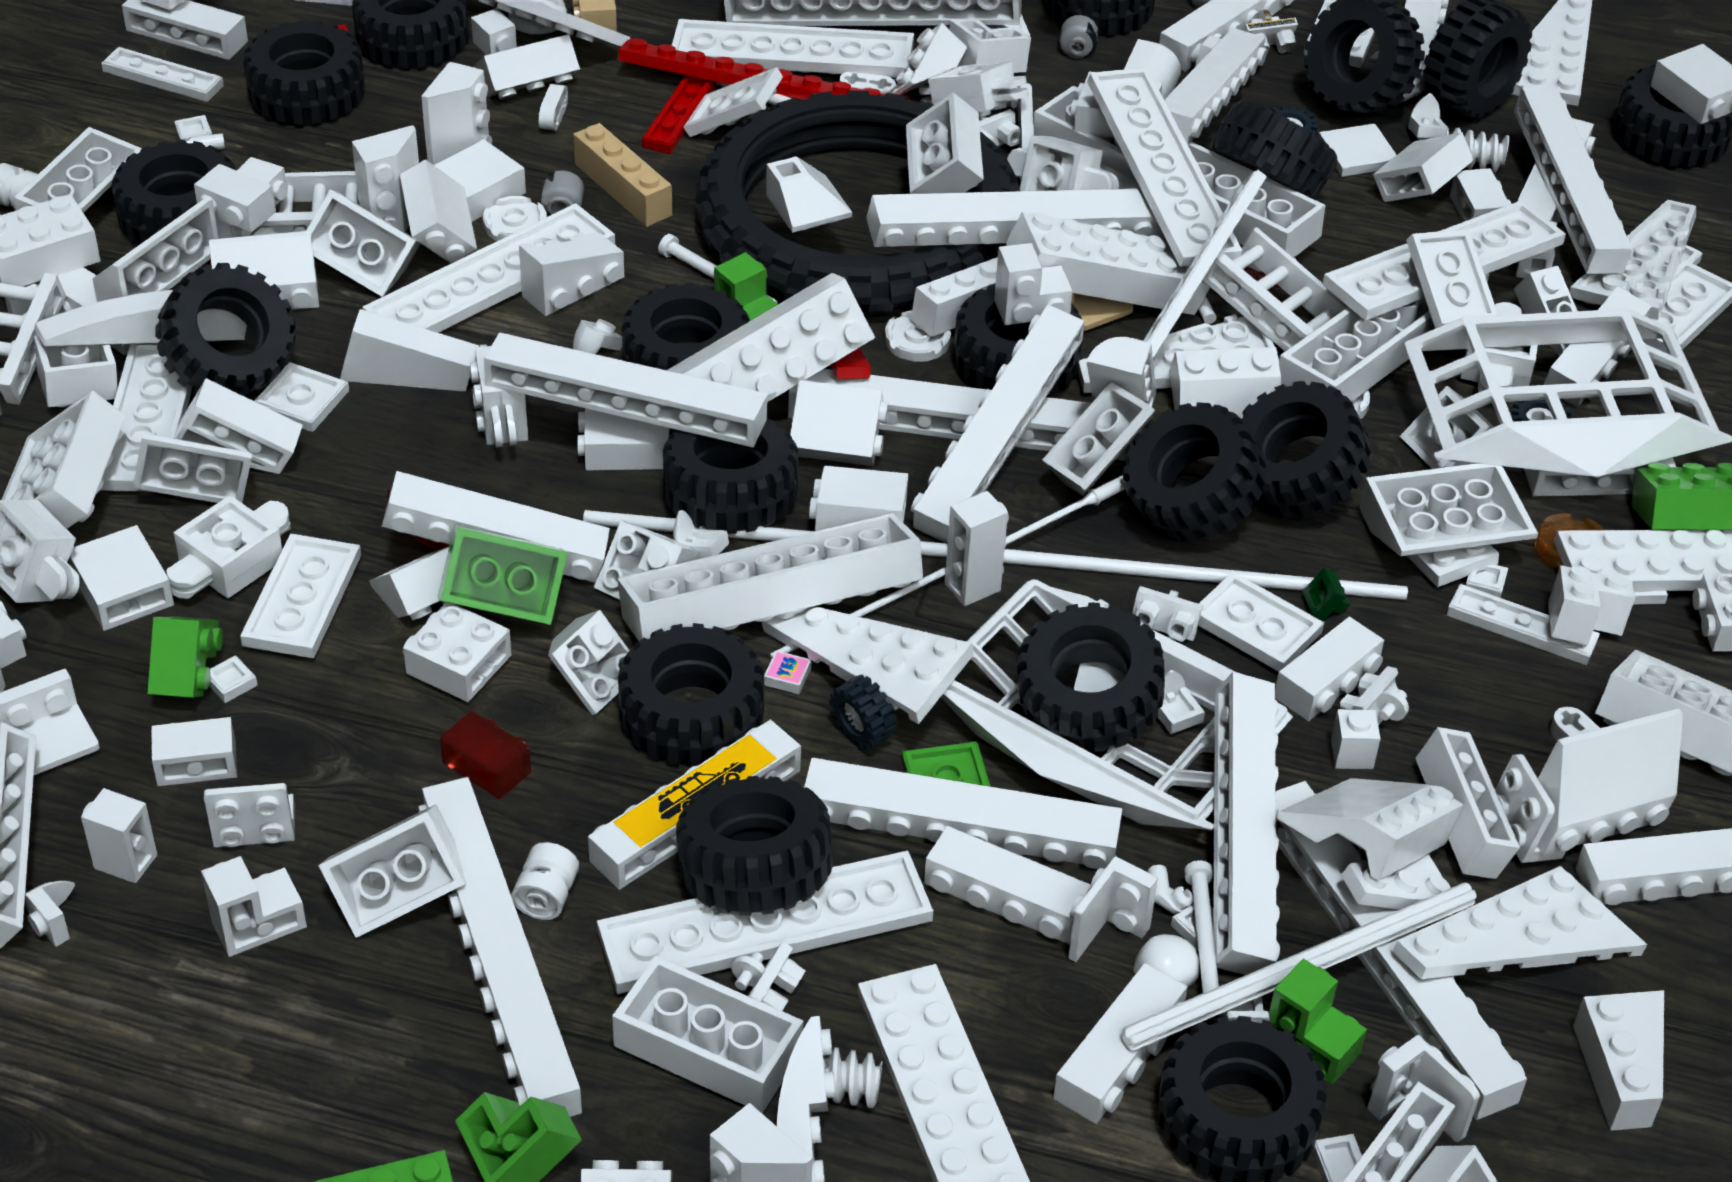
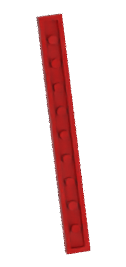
M639 38L627 40L619 48L618 61L730 85L768 70L757 63H735L729 57H707L700 51H679L674 46L667 44L655 46L647 44V41ZM778 69L783 78L776 87L777 91L775 94L801 100L808 99V97H811V94L831 91L833 95L847 94L848 90L869 91L870 95L885 96V94H881L879 90L874 88L858 89L851 87L846 82L830 83L822 81L817 76L807 75L801 77L792 75V72L789 70ZM907 96V99H909V101L918 103V101L910 100V98Z

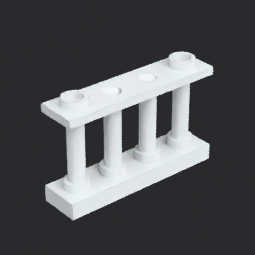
M355 171L285 173L288 193L279 202V213H274L249 236L253 235L261 227L276 233L306 231L330 189L358 204ZM293 202H312V212H292Z
M1257 227L1253 229L1243 245L1240 257L1231 260L1220 251L1202 279L1284 351L1290 349L1348 307L1323 286L1321 281ZM1253 263L1266 276L1256 281L1243 269ZM1276 284L1290 295L1282 303L1267 291ZM1301 305L1315 316L1307 324L1292 312Z
M44 273L39 286L35 288L0 283V297L32 302L28 312L24 313L23 316L0 312V326L20 329L16 340H13L11 343L0 341V355L8 356L4 368L0 369V391L6 403L20 405L35 370L34 336L38 335L34 329L35 323L58 315L66 297L57 275Z

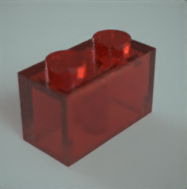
M472 710L440 736L442 763L460 775L469 777L471 782L499 800L531 773L530 748L525 741L517 736L513 737L499 728L493 720L485 719Z

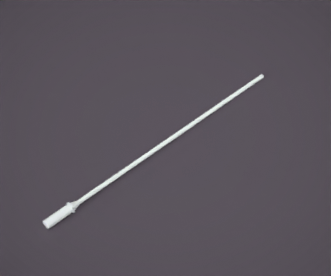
M1123 475L1096 489H1090L1083 499L1007 536L1006 545L1083 506L1093 504L1097 506L1101 501L1125 490L1126 482L1123 479ZM946 567L850 615L862 617L944 576ZM785 646L776 651L789 653L797 648ZM776 651L769 654L771 660Z

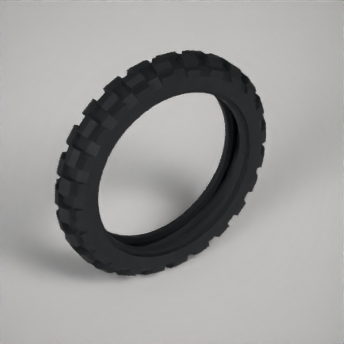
M848 90L847 94L833 95L830 91L811 94V97H808V99L800 101L792 98L776 103V106H773L769 112L762 109L742 121L739 126L730 130L716 144L714 152H710L700 169V178L696 183L697 221L702 229V236L715 255L719 254L721 263L745 252L766 268V294L772 298L781 296L784 301L827 275L834 273L846 279L862 313H867V317L890 316L893 310L904 309L909 311L913 309L916 287L997 258L999 247L1007 246V244L929 245L899 253L869 256L835 254L805 247L787 240L764 225L751 211L745 199L755 183L767 173L768 163L796 156L801 157L812 153L840 149L877 150L908 157L906 124L934 106V104L925 101L920 103L911 102L907 99V96L891 93H886L885 96L870 95L869 91ZM980 132L984 180L965 193L1020 191L1017 185V177L1008 160L1003 159L1000 149L983 132Z

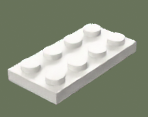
M1683 260L1678 265L1659 320H1652L1672 328L1683 350L1732 303V283ZM1662 339L1643 340L1645 344L1668 354Z
M290 534L240 635L242 646L314 658L360 560V545Z

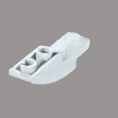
M814 1016L809 1019L792 1051L782 1082L777 1114V1127L813 1158L812 1182H825L823 1160H815L813 1143H822L820 1117H811V1113L827 1112V1098H836L834 1072H825L824 1055H832L830 1029H822L820 1016Z

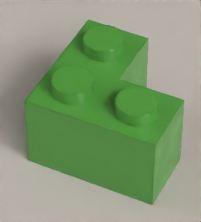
M746 252L714 267V290H722L728 293L731 299L735 298L747 312L750 321L778 305L766 295V268Z
M178 616L153 617L147 694L192 698L203 696L204 690L208 689L210 683V668L206 667V658L216 657V652L221 650L223 643V630L218 628L219 620Z
M1303 958L1274 989L1269 1011V1022L1274 1023V1028L1281 1032L1286 1029L1297 1037L1296 1043L1298 1045L1304 1043L1314 1054L1312 1062L1317 1061L1321 1065L1324 1072V1080L1333 1085L1361 1054L1367 1029L1360 1025L1353 1017L1343 1014L1332 1006L1338 980L1330 976L1326 970L1316 967Z
M484 1092L455 1120L485 1182H539L582 1141L564 1106L531 1096L520 1106L516 1101Z

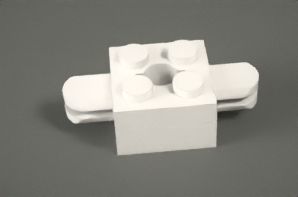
M1011 61L961 65L929 78V84L919 87L920 95L931 94V96L925 97L921 101L935 105L954 92L978 111L979 117L990 115L991 110L1007 107L1006 102L1010 100L1024 98L1029 95L1028 88H1016L1026 84L1027 81L1026 76L1014 77Z
M1030 136L1028 148L1013 149L1007 158L1016 177L1022 179L1020 191L1119 189L1117 177L1111 172L1099 169L1102 150L1057 137Z
M1508 302L1495 304L1498 315L1522 314L1521 308L1515 304ZM1538 345L1484 348L1500 387L1529 386ZM1466 349L1464 357L1473 354L1472 350ZM1478 367L1461 373V379L1478 383L1479 392L1486 390Z
M483 344L475 348L476 362H470L472 383H478V385H473L472 388L474 409L481 408V411H476L478 432L485 431L487 445L495 444L497 448L503 447V443H509L510 446H515L519 441L528 440L525 394L485 385L484 357L491 346Z
M229 495L173 532L179 561L166 570L172 594L179 598L189 599L210 585L226 598H230L272 569L282 552L280 536L291 529L287 507L279 501L271 500L252 511Z
M38 499L0 500V586L16 603L71 599L79 589V574L68 564L76 538Z

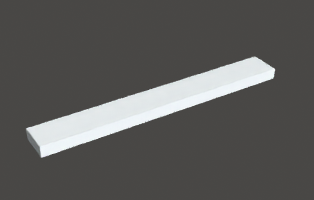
M1259 170L1254 171L1242 182L1143 341L1152 344L1153 358L1267 176Z

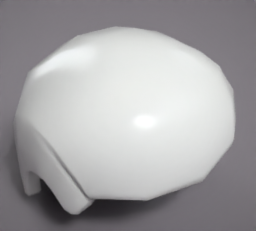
M1161 934L1150 938L1137 954L1133 967L1134 974L1136 975L1143 964L1146 963L1189 988L1198 979L1200 961L1195 947L1188 940L1175 935Z

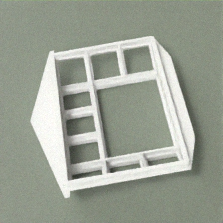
M1630 309L1461 317L1404 342L1443 449L1434 453L1437 459L1600 477L1732 442V436L1719 431L1673 329ZM1662 339L1668 354L1645 344L1643 340ZM1628 340L1646 380L1500 387L1484 348ZM1453 349L1472 350L1473 354L1433 371H1429L1422 352ZM1654 364L1678 373L1684 389L1660 379ZM1478 367L1486 390L1443 407L1435 384ZM1652 394L1661 413L1621 416L1613 396ZM1599 397L1607 417L1567 419L1559 399ZM1546 400L1553 420L1513 422L1506 402ZM1670 400L1693 408L1699 421L1684 414L1675 413ZM1492 403L1500 425L1456 443L1448 420Z
M1036 579L1027 581L966 641L972 643L974 655L970 660H973L1005 694L1001 701L996 703L955 680L942 694L941 698L975 735L1035 773L1100 805L1122 808V815L1137 823L1212 830L1214 828V824L1205 820L1214 810V773L1186 769L1200 753H1215V717L1178 759L1169 766L1128 743L1119 748H1115L1114 745L1106 746V753L1099 758L1011 711L1015 704L1023 706L1020 703L1019 683L1015 684L982 650V647L1000 629H1003L1020 647L1028 634L1012 617L1030 599L1035 600L1048 615L1056 610L1059 613L1066 611V606L1078 604V607H1086L1088 602H1099L1088 596L1050 587ZM1100 603V607L1108 608L1107 606ZM1154 631L1155 639L1160 641L1163 649L1165 673L1169 670H1174L1182 675L1185 687L1194 699L1202 706L1215 712V690L1235 671ZM1279 703L1275 716V733L1277 734L1293 717L1287 712V708ZM1119 758H1122L1160 779L1152 786L1113 764ZM1174 785L1211 788L1195 808L1166 793Z

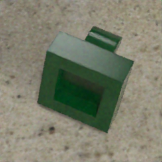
M1323 568L1302 591L1312 616L1323 621L1333 611L1342 614L1351 604L1349 600L1345 599V589L1341 586L1336 572L1327 568Z

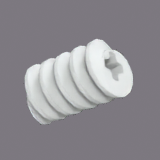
M1448 126L1445 135H1449ZM1456 128L1453 134L1461 133L1460 128ZM1468 130L1464 137L1473 157V161L1467 165L1468 170L1472 169L1475 162H1479L1480 169H1485L1488 164H1491L1492 172L1496 174L1499 167H1504L1509 135H1506L1502 142L1499 143L1496 133H1493L1489 141H1487L1485 132L1481 131L1478 137L1474 139L1473 131Z
M834 1047L832 1055L829 1058H824L825 1072H834L836 1098H833L834 1103H840L845 1093L848 1092L849 1101L852 1106H856L862 1095H865L867 1107L873 1109L878 1099L883 1060L879 1066H875L873 1054L868 1052L864 1061L860 1064L857 1060L856 1051L851 1050L846 1060L841 1061L839 1048Z

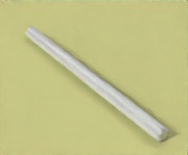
M1462 883L1125 1026L1122 1029L1123 1034L1121 1035L1123 1042L1129 1050L1134 1051L1274 991L1276 986L1303 958L1316 967L1326 969L1473 906L1477 897L1476 892L1472 890L1468 883Z

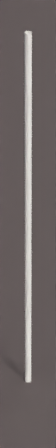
M585 510L583 521L600 526L618 527L622 520L651 531L673 532L676 518ZM700 526L699 528L695 527V529H706L702 526ZM759 526L756 531L746 532V530L737 531V534H728V538L772 542L814 531L773 527L764 528ZM920 541L921 556L947 558L948 544ZM1011 549L1004 550L1003 563L1211 583H1221L1231 572H1235L1260 587L1303 591L1314 579L1313 577ZM1339 580L1341 586L1345 589V595L1405 601L1407 599V586Z

